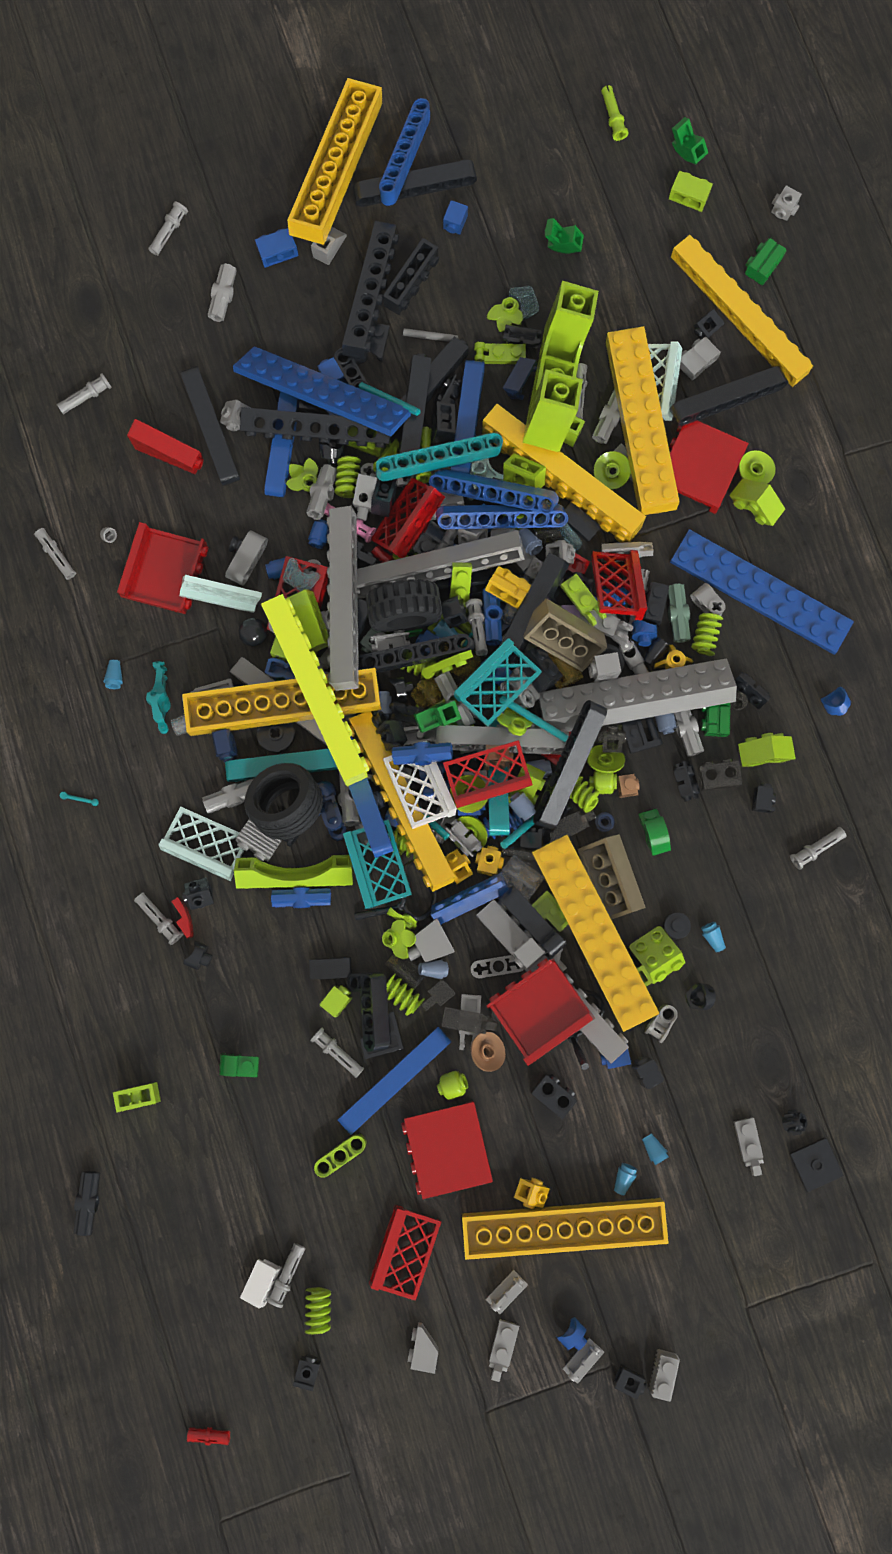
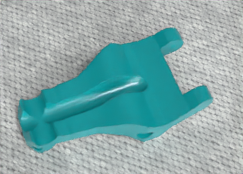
M155 661L153 662V667L156 670L155 684L153 689L147 693L146 701L152 706L153 719L158 723L160 733L165 734L169 731L165 723V715L171 707L166 693V680L168 678L164 675L167 668L163 666L165 665L164 662Z

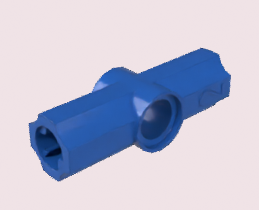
M483 589V614L485 617L483 624L486 644L489 646L500 645L502 643L501 617L503 614L500 608V599Z
M417 742L414 746L393 747V764L424 766L430 765L432 762L453 760L451 742L438 744Z
M303 887L293 888V890H272V907L310 908V906L331 905V889Z

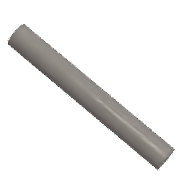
M404 328L403 336L450 342L454 336L458 338V335Z

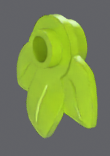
M507 297L502 301V304L494 305L490 309L487 319L497 320L499 332H505L506 324L520 325L523 320V314L519 310L518 301L512 297Z
M308 458L304 467L290 464L289 473L291 479L286 482V485L294 491L304 490L310 492L311 486H308L307 482L312 481L316 483L318 467L311 458Z
M508 707L504 714L501 713L497 717L498 722L507 727L513 735L522 736L526 733L527 728L532 726L531 721Z
M391 907L389 908L387 915L395 920H404L405 929L407 930L416 929L418 921L412 916L405 913L400 915Z
M396 920L393 922L391 929H388L383 934L382 941L386 947L392 948L396 957L407 959V947L415 944L416 936L412 931L405 929L404 920Z

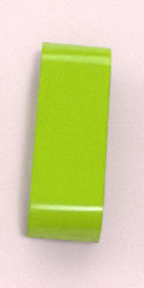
M354 1134L315 1163V1173L319 1177H327L365 1149L366 1138L361 1134ZM353 1139H360L362 1141L360 1149L352 1146ZM336 1151H344L346 1158L338 1160L335 1156ZM326 1162L329 1165V1170L322 1172L319 1169V1163Z

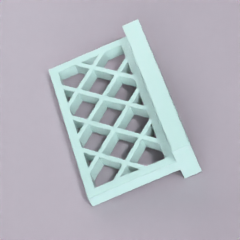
M679 342L648 344L651 359L655 357L659 361L653 367V372L661 366L665 368V374L659 379L655 374L654 377L657 380L655 381L656 386L660 384L663 387L662 392L658 395L659 399L661 398L662 417L665 421H672L673 416L669 409L675 403L682 347ZM661 350H668L667 356L664 359L660 360L657 357Z
M185 575L182 579L179 596L254 613L256 604L261 599L262 592Z
M180 807L164 839L159 843L162 851L231 881L234 875L235 860L229 866L223 863L222 857L233 853L234 859L241 858L244 852L240 847L233 849L230 841L237 838L239 832L183 807ZM182 814L189 815L192 822L181 826L179 820ZM207 823L210 830L198 833L196 824ZM194 826L196 835L185 838L183 829ZM181 830L182 840L175 842L170 839L173 832ZM218 830L225 831L227 838L216 841L213 832ZM211 833L214 842L203 846L200 837ZM198 838L201 847L196 849L189 848L187 841ZM228 841L231 850L220 854L217 845ZM216 846L218 855L213 857L207 856L204 849Z

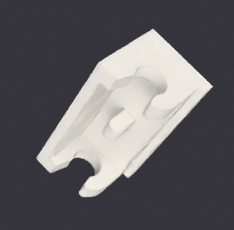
M258 1259L240 1298L257 1308L264 1307L267 1303V1297H270L274 1288L273 1283L278 1279L282 1267L266 1259L263 1261Z

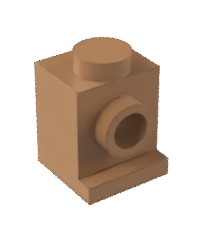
M486 745V750L501 745ZM509 747L504 755L513 759V753L509 752ZM492 752L489 753L485 761L496 766L501 756ZM503 757L498 767L504 769L509 767V764H513V762ZM485 763V770H489L490 765Z
M634 774L618 776L619 798L638 796V778L636 779Z

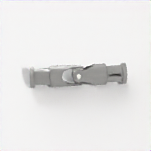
M617 626L615 631L628 636V631ZM612 637L620 645L618 646L619 650L622 652L627 666L630 670H633L635 675L649 673L644 665L645 661L631 639L629 641L628 638V641L624 642ZM635 648L636 654L634 657L628 658L624 655V653H628L631 649Z

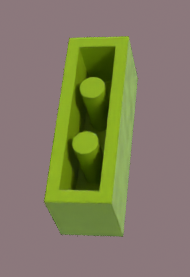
M305 589L288 597L296 613L293 617L298 616L304 631L301 634L306 633L312 649L309 651L314 650V652L328 647L327 640L329 634L314 592Z

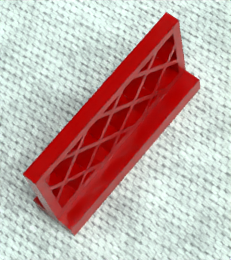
M411 478L392 506L390 516L384 518L370 540L395 554L400 559L405 558L445 499V496L431 485L428 486ZM416 484L417 490L411 493L412 488ZM417 496V501L411 504V499ZM406 501V506L400 509L402 503ZM406 512V517L401 519V514ZM396 517V522L390 524L392 518ZM396 528V533L390 535V530ZM385 533V538L378 540Z
M630 550L629 554L593 551L591 557L599 613L634 615V620H642L647 610L638 550ZM597 558L604 559L607 563L603 565ZM622 560L625 564L623 566H620L615 561ZM612 565L617 571L613 573L607 567ZM603 571L609 577L605 579L599 573ZM619 573H622L627 577V579L622 580L617 575ZM613 579L617 583H619V585L615 587L609 581ZM605 585L611 592L607 594L601 588ZM624 587L629 593L625 595L619 589ZM614 593L622 598L619 602L611 597ZM607 600L614 606H604L603 602ZM627 602L631 605V608H625L622 603Z
M286 556L275 597L283 592L284 598H288L295 591L299 593V589L308 584L311 591L314 592L321 610L329 580L327 574L328 567ZM290 561L297 563L300 569L292 575L288 570ZM310 567L317 568L315 577L308 579L304 571ZM302 572L306 582L297 586L293 577ZM290 579L295 588L286 593L283 585L284 582Z
M519 740L443 763L457 808L533 785ZM516 745L518 755L515 760L504 755L509 747ZM495 752L501 756L496 766L485 761L489 753ZM503 757L513 762L509 772L498 767ZM472 758L482 761L477 772L467 767L468 762ZM484 763L494 768L490 778L479 773ZM458 764L463 767L458 777L450 773L449 765ZM515 764L523 767L524 776L515 777L510 774ZM465 768L475 773L470 784L460 779ZM496 769L506 774L504 781L501 783L491 780ZM477 775L488 780L484 788L479 789L472 785ZM508 776L514 778V779H511V780L506 781L507 778H508ZM452 777L457 779L455 784L453 783ZM458 781L469 786L466 793L457 796L455 787ZM489 782L494 783V785L488 786ZM471 787L476 789L474 791L469 792Z
M395 1205L369 1281L370 1288L378 1291L380 1289L416 1301L441 1220ZM406 1215L414 1217L417 1224L406 1229L404 1225ZM427 1222L434 1223L433 1232L425 1235L421 1226ZM419 1227L423 1237L413 1242L409 1232ZM407 1234L411 1244L400 1249L397 1244L398 1239ZM425 1240L428 1245L427 1251L419 1255L415 1245ZM413 1247L417 1256L406 1262L402 1252ZM400 1254L404 1263L393 1269L391 1260ZM419 1260L421 1269L412 1275L408 1265ZM406 1267L410 1276L399 1281L395 1272ZM394 1274L398 1283L391 1287L383 1285L385 1278ZM413 1280L415 1284L413 1293L404 1292L401 1285Z

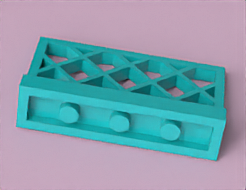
M508 638L454 692V698L458 702L461 701L488 727L542 671L516 648L514 642ZM514 652L519 657L520 664H508V657ZM520 667V677H509V668ZM522 667H530L535 673L531 677H523ZM497 668H506V677H495V670ZM484 681H493V691H481V684ZM495 681H506L507 691H495ZM509 681H520V689L518 691H509ZM493 694V704H482V695ZM495 694H507V702L505 704H496ZM470 695H479V705H471L466 699ZM482 708H493V716L489 720L482 715Z
M389 820L383 822L387 826L394 852L391 858L382 855V857L389 860L384 870L374 866L379 857L375 858L372 864L365 861L364 855L367 849L370 851L372 849L369 847V841L367 845L359 842L357 834L365 832L364 828L343 833L365 909L412 895ZM391 862L399 866L400 870L396 877L387 873ZM373 868L382 872L378 883L370 878ZM385 874L395 879L390 889L380 885ZM397 881L405 885V893L397 894L392 891ZM378 887L388 891L385 899L377 901L375 895Z

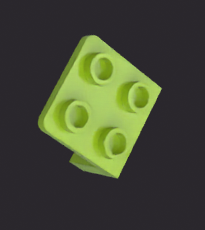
M661 926L654 928L629 946L631 952L640 964L644 965L652 978V984L664 980L668 974L679 970L685 964L682 952Z

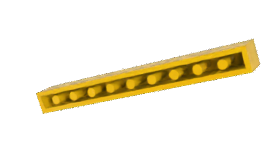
M689 235L673 248L671 258L773 367H780L792 387L809 374L813 367L810 359L803 356L798 347L787 339L786 334L774 325L773 320L762 312L760 306L749 298L748 293L742 291L737 282L725 273L724 268L713 260L712 255L701 247L697 239Z
M361 713L349 719L352 737L354 736L360 751L363 753L365 761L373 773L372 780L375 786L379 785L381 789L380 795L383 802H387L390 807L388 811L391 818L396 819L398 823L397 829L401 836L404 835L407 841L405 845L408 852L413 853L415 857L414 863L416 868L424 874L422 878L426 887H430L433 892L453 883L455 876L428 823L412 829L383 762V758L391 756L392 752L385 750L380 734H376L377 728L372 722V713ZM393 761L389 762L391 768L399 771L398 765H394ZM399 776L397 780L398 785L406 788L408 784L405 778ZM407 793L404 798L407 803L412 805L416 801L414 795ZM414 810L412 814L414 822L422 820L424 817L423 813Z

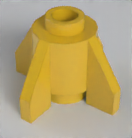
M672 644L668 647L669 654L665 660L655 663L654 669L682 667L692 664L693 661L691 658L685 657L681 651L676 650Z

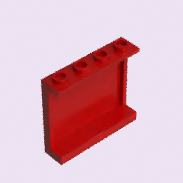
M700 421L679 426L676 431L679 432L677 438L673 437L669 446L672 449L670 457L677 492L711 507L709 512L716 514L749 443Z
M139 522L117 593L122 598L186 614L187 609L191 608L192 599L179 596L182 579L185 575L197 577L198 574H201L203 569L202 560L208 553V546L205 540L201 538V541L152 529L147 524Z
M546 958L538 963L537 966L539 968L534 972L529 970L521 976L523 980L517 984L514 981L506 986L505 989L507 991L500 995L498 992L489 999L491 1003L486 1005L492 1009L525 1057L523 1060L528 1066L595 1019L554 959L548 961Z
M474 1100L465 1104L404 1118L405 1122L401 1123L404 1135L408 1134L407 1151L408 1155L412 1154L414 1162L411 1163L413 1175L417 1174L418 1182L415 1185L417 1194H421L422 1199L493 1182Z

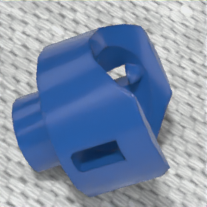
M642 620L632 622V639L637 641L639 646L651 645V641L657 638V624L653 625Z
M838 687L829 695L821 698L823 706L830 715H844L851 705V700L842 687Z
M575 1317L571 1318L568 1330L562 1336H556L567 1350L575 1347L579 1351L587 1343V1340L583 1337L586 1329Z

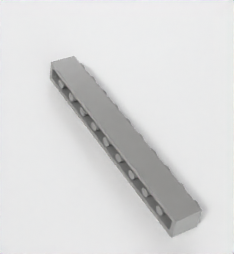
M351 506L329 509V517H327L329 527L327 541L330 550L327 551V558L330 562V567L327 568L328 578L330 579V584L327 585L328 595L330 596V602L327 603L328 612L330 613V619L327 621L330 631V637L327 640L328 647L330 648V655H328V664L330 666L328 682L336 691L359 688L357 515Z
M516 530L357 569L358 598L367 597L369 591L389 582L405 581L408 579H423L424 581L429 580L433 582L449 578L452 573V562L472 563V572L525 560L519 531Z
M493 899L477 914V918L507 951L516 958L514 955L516 950L514 948L521 941L526 943L533 936L527 930L524 932L519 927L520 922L513 915L510 917L505 912L507 908L501 901L497 903ZM538 944L539 947H540V948L545 952V954H546V953H547L546 950H545L540 944ZM545 955L542 956L529 969H526L525 967L523 968L526 970V972L529 970L534 972L539 968L537 964L546 959L547 957ZM565 974L567 979L572 984L574 981L569 977L568 974ZM579 988L576 990L595 1017L594 1020L582 1027L580 1031L606 1060L612 1064L629 1048L627 1045L629 1041L623 1034H617L613 1030L615 1027L608 1018L604 1020L599 1015L600 1009L594 1003L590 1005L586 1001L587 995Z

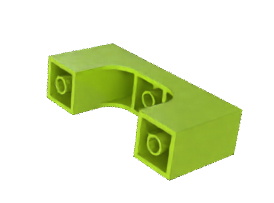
M562 281L544 328L523 443L559 452L578 411L583 379L576 378L581 351L594 320L599 292L597 290Z

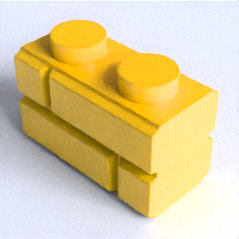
M498 566L489 580L485 591L519 609L532 585L526 579L512 574L510 570Z

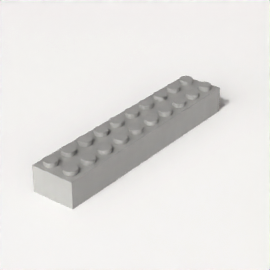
M726 658L544 691L540 693L538 700L541 717L544 721L559 730L571 732L587 700L607 708V715L602 724L604 726L736 702L737 686Z

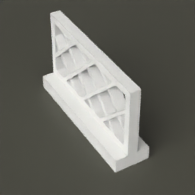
M392 755L383 758L385 767L412 829L446 816L448 818L456 814L457 808L436 762L424 765L423 767L407 764L415 768L412 776L402 772L404 764L401 765L399 771L391 768L389 762L393 761ZM417 769L426 772L425 781L414 777ZM399 776L410 779L406 788L398 785L397 780ZM412 781L422 784L419 793L409 789ZM425 786L433 789L434 795L432 798L422 795ZM407 793L417 796L414 805L405 801L404 798ZM419 798L430 802L427 810L416 806ZM432 803L439 805L443 812L439 814L429 812ZM414 810L425 814L422 820L414 822L412 817Z

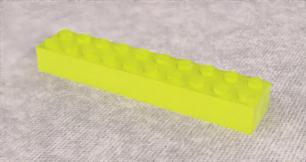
M283 594L261 603L346 786L348 787L367 778L369 767L364 756L360 758L358 755L361 751L356 739L351 740L350 738L353 734L348 722L342 721L345 717L339 703L334 704L336 697L331 686L326 687L325 685L328 683L323 669L317 668L320 664L314 650L309 651L312 647L306 633L301 634L304 630L298 616L293 617L296 613L290 599L285 600Z

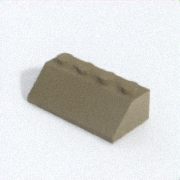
M547 598L533 611L523 635L524 639L581 672L592 663L594 656L600 655L607 648L605 634Z
M620 834L601 839L577 849L581 862L611 920L646 908Z

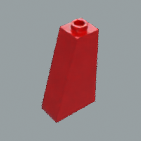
M137 419L134 420L127 436L135 450L193 474H196L197 470L201 469L203 457L200 451Z

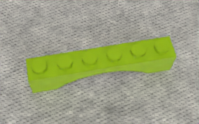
M333 855L319 864L304 868L277 867L262 862L257 858L235 859L234 876L236 889L353 885L354 872L349 855Z

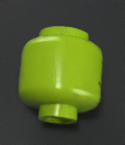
M595 770L593 776H590V786L594 787V792L599 791L600 794H612L614 789H617V774L602 773Z
M452 1071L440 1077V1083L437 1084L440 1095H444L446 1099L451 1100L465 1094L466 1089H468V1082L463 1073Z

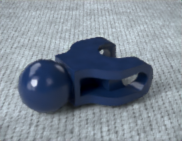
M320 781L317 784L323 795V805L320 812L324 824L333 840L344 839L343 833L347 832V828L344 826L342 813L335 798L337 794L336 787L329 781ZM342 827V832L340 834H335L333 832L334 830H337Z

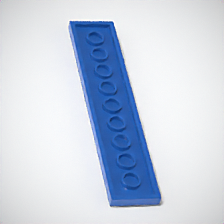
M255 346L233 365L235 373L388 436H392L411 416L409 410L399 404Z
M690 529L670 561L675 566L834 655L854 623L851 619Z

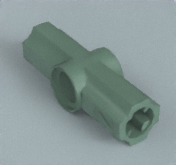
M673 584L669 586L668 619L672 625L673 641L683 643L691 639L688 622L690 620L689 605L686 604L684 584Z

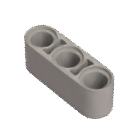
M250 530L226 571V578L243 586L265 550L268 539Z

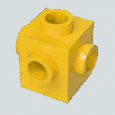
M493 846L482 847V851L477 853L475 861L478 864L477 873L488 876L497 875L498 869H502L504 858L501 857L502 854L498 851V848Z
M458 849L445 856L455 876L454 881L456 884L473 875L468 866L471 862L465 854L461 855Z
M520 1178L514 1198L524 1202L523 1206L534 1209L535 1206L543 1208L550 1188L543 1186V1181L532 1178L531 1180Z

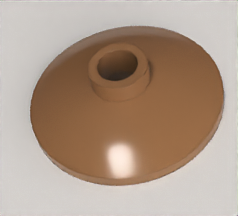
M482 1032L472 1041L471 1056L477 1067L483 1071L492 1072L503 1065L505 1047L502 1040L496 1034Z

